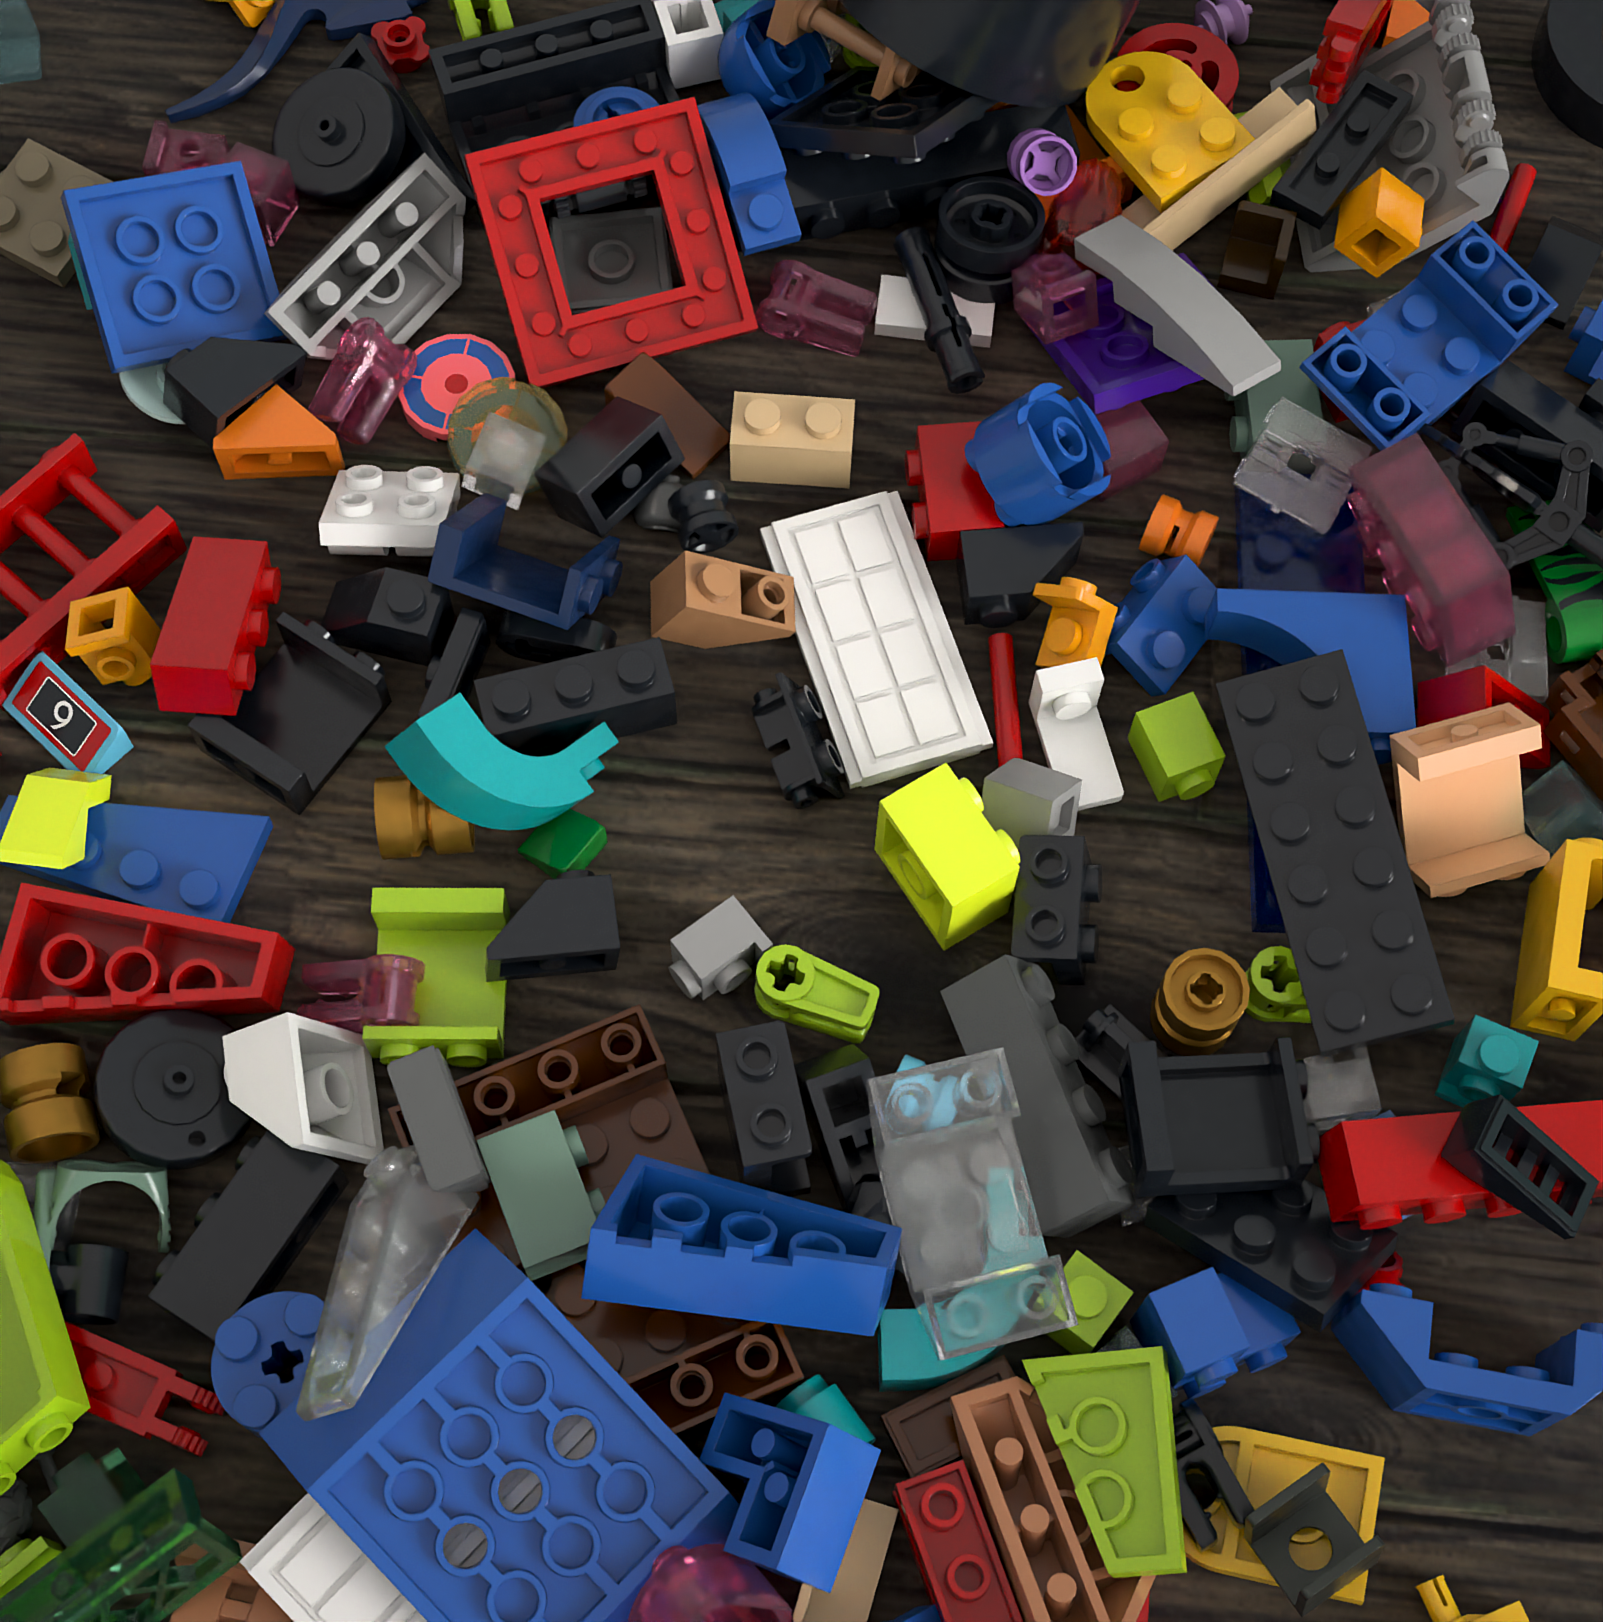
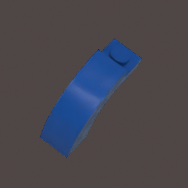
M744 92L697 105L714 169L724 192L743 256L799 241L802 233L784 179L787 169L772 128L757 100L750 93Z

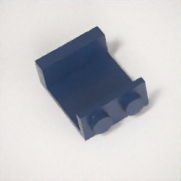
M487 493L482 494L439 524L428 582L568 630L586 613L592 614L598 602L605 596L611 597L614 594L620 581L623 563L616 560L621 539L610 535L572 565L569 570L498 546L507 500Z

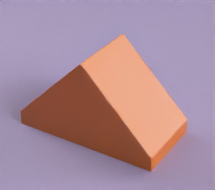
M277 384L213 438V451L225 480L337 476L339 470H345V463L336 434Z

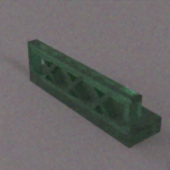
M173 1468L0 1598V1622H160L239 1563L243 1558L240 1546L237 1541L202 1518L193 1481L176 1468ZM194 1543L209 1552L194 1564L169 1567L171 1560ZM150 1592V1597L136 1608L110 1611V1607L126 1595Z

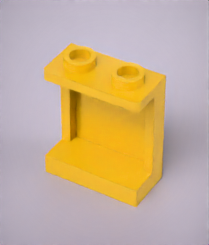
M1596 838L1566 839L1529 885L1510 1023L1512 1028L1575 1042L1603 1014V973L1578 967L1585 910H1592L1603 898V840Z

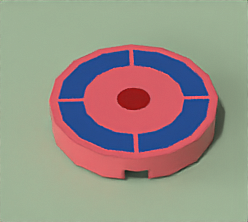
M446 334L426 341L408 356L399 372L398 398L407 422L419 434L435 442H437V438L444 441L452 440L453 444L454 427L472 432V444L491 437L507 423L513 412L512 407L505 406L490 409L477 419L473 429L455 424L463 407L478 395L497 389L517 391L515 372L507 355L491 341L475 335Z

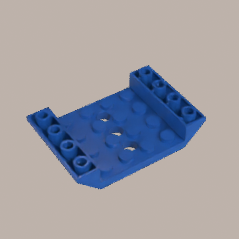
M476 1228L259 1433L303 1488L427 1622H693L750 1563L723 1551L740 1506L732 1494L534 1283ZM566 1416H583L591 1423L594 1429L595 1440L591 1450L585 1456L578 1459H566L554 1447V1429L557 1423ZM520 1468L527 1469L535 1473L539 1478L541 1495L537 1504L532 1509L522 1513H514L505 1509L501 1504L498 1495L499 1484L508 1472ZM470 1523L482 1529L487 1539V1548L484 1556L478 1563L470 1567H458L451 1564L443 1553L445 1535L452 1527L458 1524Z

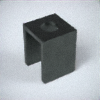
M1324 1462L1249 1514L1245 1519V1540L1301 1617L1375 1565L1385 1546L1378 1535L1364 1543L1328 1495L1326 1488L1330 1470ZM1303 1528L1320 1530L1328 1537L1331 1543L1332 1557L1328 1564L1319 1570H1305L1295 1564L1290 1556L1289 1541L1297 1531Z

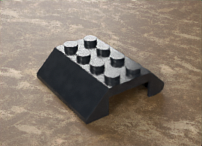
M619 0L428 50L450 134L467 184L472 192L473 188L464 160L465 154L572 128L576 111L581 103L599 90L619 86L631 87L647 93L659 105L679 101L666 67L665 36L651 0ZM652 174L541 202V207L544 215L552 213L556 218L560 219L571 216L570 210L573 209L578 213L626 201L628 194L634 198L648 195L647 187L655 184ZM476 203V204H475V207H476V209H477V212H478V215H479V218H480V221H481V224H482V227H483V223H482V220H481V216H480V213H479V209H478V206H477V203Z

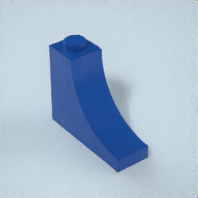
M1216 589L1204 617L1205 639L1222 640L1254 649L1282 665L1343 649L1377 764H1385L1392 761L1389 735L1416 728L1405 595Z

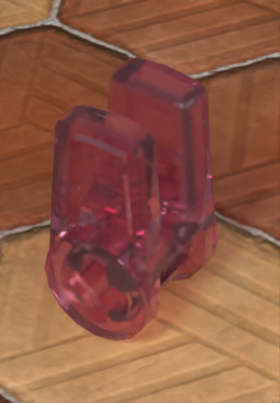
M782 260L776 263L770 275V283L772 285L768 298L760 302L755 313L758 325L767 333L778 338L793 339L852 357L858 356L865 339L864 326L871 322L877 307V295L866 289L818 272L798 261ZM792 279L797 280L795 285L791 284ZM782 315L786 316L785 321L781 320Z
M369 316L360 318L348 327L342 335L337 346V352L308 411L319 420L339 423L337 433L346 441L353 444H367L402 387L408 383L414 374L417 366L416 353L407 345L402 343L395 344L384 335L383 326Z
M395 954L374 955L367 959L305 964L303 965L301 978L303 984L309 989L321 995L341 994L345 998L350 994L357 995L347 1001L324 1002L318 999L316 1003L302 1004L297 1009V1015L356 1033H363V1026H419L420 1015L414 1011L417 984L424 980L426 965L416 958Z

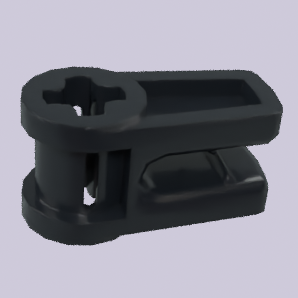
M1190 1397L1178 1404L1180 1412L1173 1415L1175 1442L1185 1436H1190L1176 1445L1182 1522L1200 1553H1203L1216 1545L1218 1537L1210 1521L1211 1513L1204 1511L1187 1480L1186 1473L1190 1469H1199L1204 1473L1216 1493L1215 1502H1221L1232 1523L1238 1529L1245 1528L1246 1517L1255 1510L1226 1461L1222 1447L1208 1420L1195 1400Z

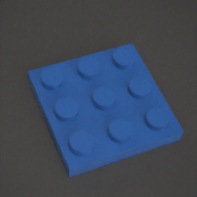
M241 161L63 190L60 198L112 374L169 363L179 351L185 348L193 350L210 337L275 342L287 339L283 332L264 314L279 296V291Z

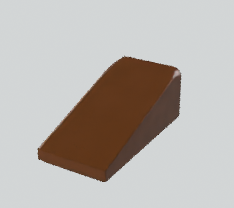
M645 352L639 354L605 387L606 406L618 396L663 415L685 457V460L677 468L692 480L730 445V434L658 362Z

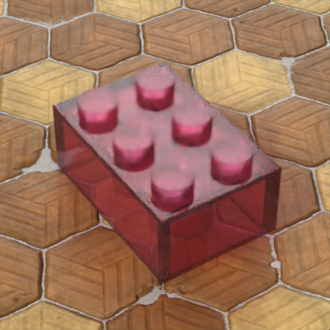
M1418 433L1349 467L1354 492L1347 495V501L1354 517L1359 523L1353 527L1355 536L1365 555L1369 559L1378 556L1387 569L1382 572V578L1389 593L1405 595V601H1407L1415 614V617L1410 619L1411 625L1423 648L1427 652L1436 648L1449 668L1515 635L1516 629L1509 572Z

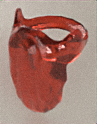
M1097 157L1077 162V171L1071 184L1064 191L1054 195L1048 208V218L1044 226L1042 242L1038 252L1040 260L1046 256L1055 267L1067 273L1079 276L1099 275L1098 272L1064 253L1060 243L1067 246L1074 245V238L1122 215L1121 196L1123 193V183L1117 171L1113 167H1109L1107 162L1100 161Z

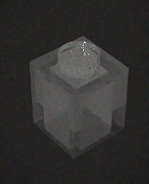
M489 411L466 465L461 487L480 495L487 493L507 500L506 506L518 510L541 457L547 436Z

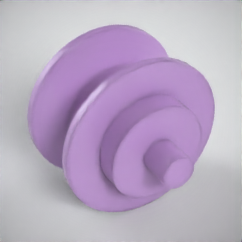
M1199 0L1195 7L1194 26L1213 33L1224 41L1226 45L1227 38L1232 43L1240 45L1248 38L1249 16L1253 14L1251 5H1245L1242 0H1216V6L1210 0Z

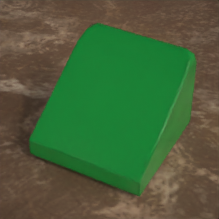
M568 809L550 822L538 826L518 848V853L551 878L556 879L558 875L567 871L585 870L608 843L606 828L596 820Z

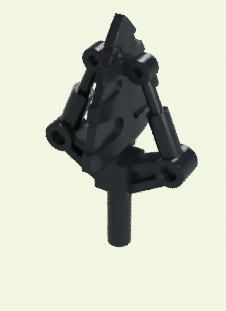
M1472 422L1464 428L1462 434L1463 441L1459 444L1424 423L1419 431L1451 455L1448 460L1440 461L1434 469L1435 479L1440 484L1448 486L1463 510L1460 516L1484 553V565L1489 571L1504 573L1513 566L1560 549L1566 543L1603 569V537L1582 523L1586 518L1589 471L1594 456L1593 450L1588 443L1575 440L1567 444L1521 434L1520 438L1487 431L1483 424ZM1485 443L1517 450L1516 455L1560 464L1562 468L1555 497L1547 506L1538 493L1480 458L1471 450ZM1461 464L1523 512L1530 513L1539 518L1532 527L1502 542L1479 503L1474 505L1458 479V467Z

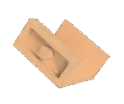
M1508 702L1389 735L1400 840L1413 882L1430 898L1457 896L1465 892L1468 887L1496 879H1516L1523 876L1526 871L1545 866L1548 863L1550 853L1525 833L1519 759L1520 754L1542 748L1541 725Z

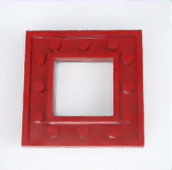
M695 97L465 154V164L530 391L628 366L642 352H645L654 359L756 332L758 329ZM652 174L683 287L572 315L541 202Z

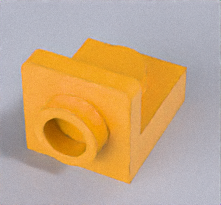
M1062 577L1059 585L1036 583L1033 596L1051 605L1052 609L1035 665L1045 669L1097 657L1101 667L1118 607L1096 596L1097 587L1084 580Z

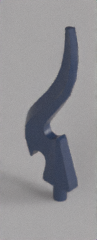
M276 0L253 41L231 70L207 89L166 109L165 113L170 123H175L216 111L241 98L270 73L306 23L316 19L326 22L325 28L328 40L331 41L354 38L358 33L369 36L371 35V28L377 22L386 21L389 23L394 20H406L408 17L413 16L411 9L431 0Z

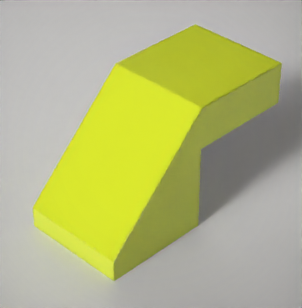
M50 767L26 775L0 841V862L64 869L84 860L88 808L110 800L112 775Z

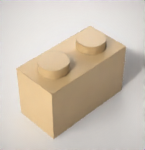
M734 391L730 434L731 481L849 489L855 399Z

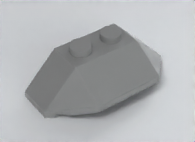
M423 153L367 204L284 288L264 314L293 344L299 345L307 352V358L374 365L385 364L461 285L464 243L463 216L465 215L466 197L436 164Z

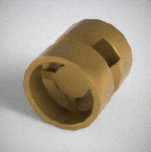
M406 775L378 777L375 779V825L382 860L419 857L424 847L428 845L431 846L437 855L474 852L475 825L473 823L464 821L436 805Z
M1209 948L1193 949L1175 958L1165 972L1160 987L1152 1000L1150 1011L1153 1032L1162 1045L1177 1055L1182 1056L1211 1055L1223 1047L1248 1006L1250 987L1246 973L1235 959L1219 950Z
M70 1043L41 1044L19 1049L0 1059V1103L4 1107L12 1109L5 1116L4 1128L9 1157L13 1161L20 1163L59 1161L87 1152L98 1144L100 1136L94 1104L90 1099L82 1097L89 1090L90 1080L85 1052L80 1046Z

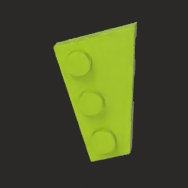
M1163 1346L1022 1360L1030 1382L1035 1387L1046 1414V1421L1054 1441L1064 1458L1076 1488L1074 1489L1108 1574L1113 1578L1187 1573L1168 1358Z

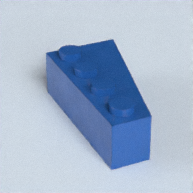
M636 1154L590 1229L581 1298L874 1336L890 1295L903 1228Z

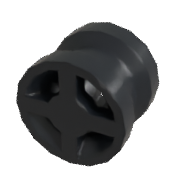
M716 480L692 482L675 491L668 499L667 506L670 515L681 526L678 530V539L684 551L698 554L713 552L732 542L738 535L739 527L736 518L732 513L727 512L725 508L728 503V495L721 482Z

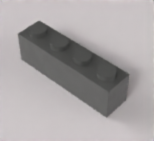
M1005 954L941 990V995L1039 1235L1069 1238L1135 1205L1136 1201L1128 1185L1133 1180L1130 1166L1121 1151L1110 1143L1102 1124L1106 1120L1105 1108L1096 1091L1084 1082L1076 1063L1080 1058L1079 1047L1068 1028L1058 1021L1050 1002L1055 998L1054 989L1042 968L1032 962H1026Z

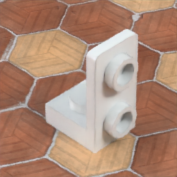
M1097 657L1036 670L1029 698V706L1048 767L1082 779L1078 811L1119 802L1124 793L1097 709L1098 699L1104 683V676Z

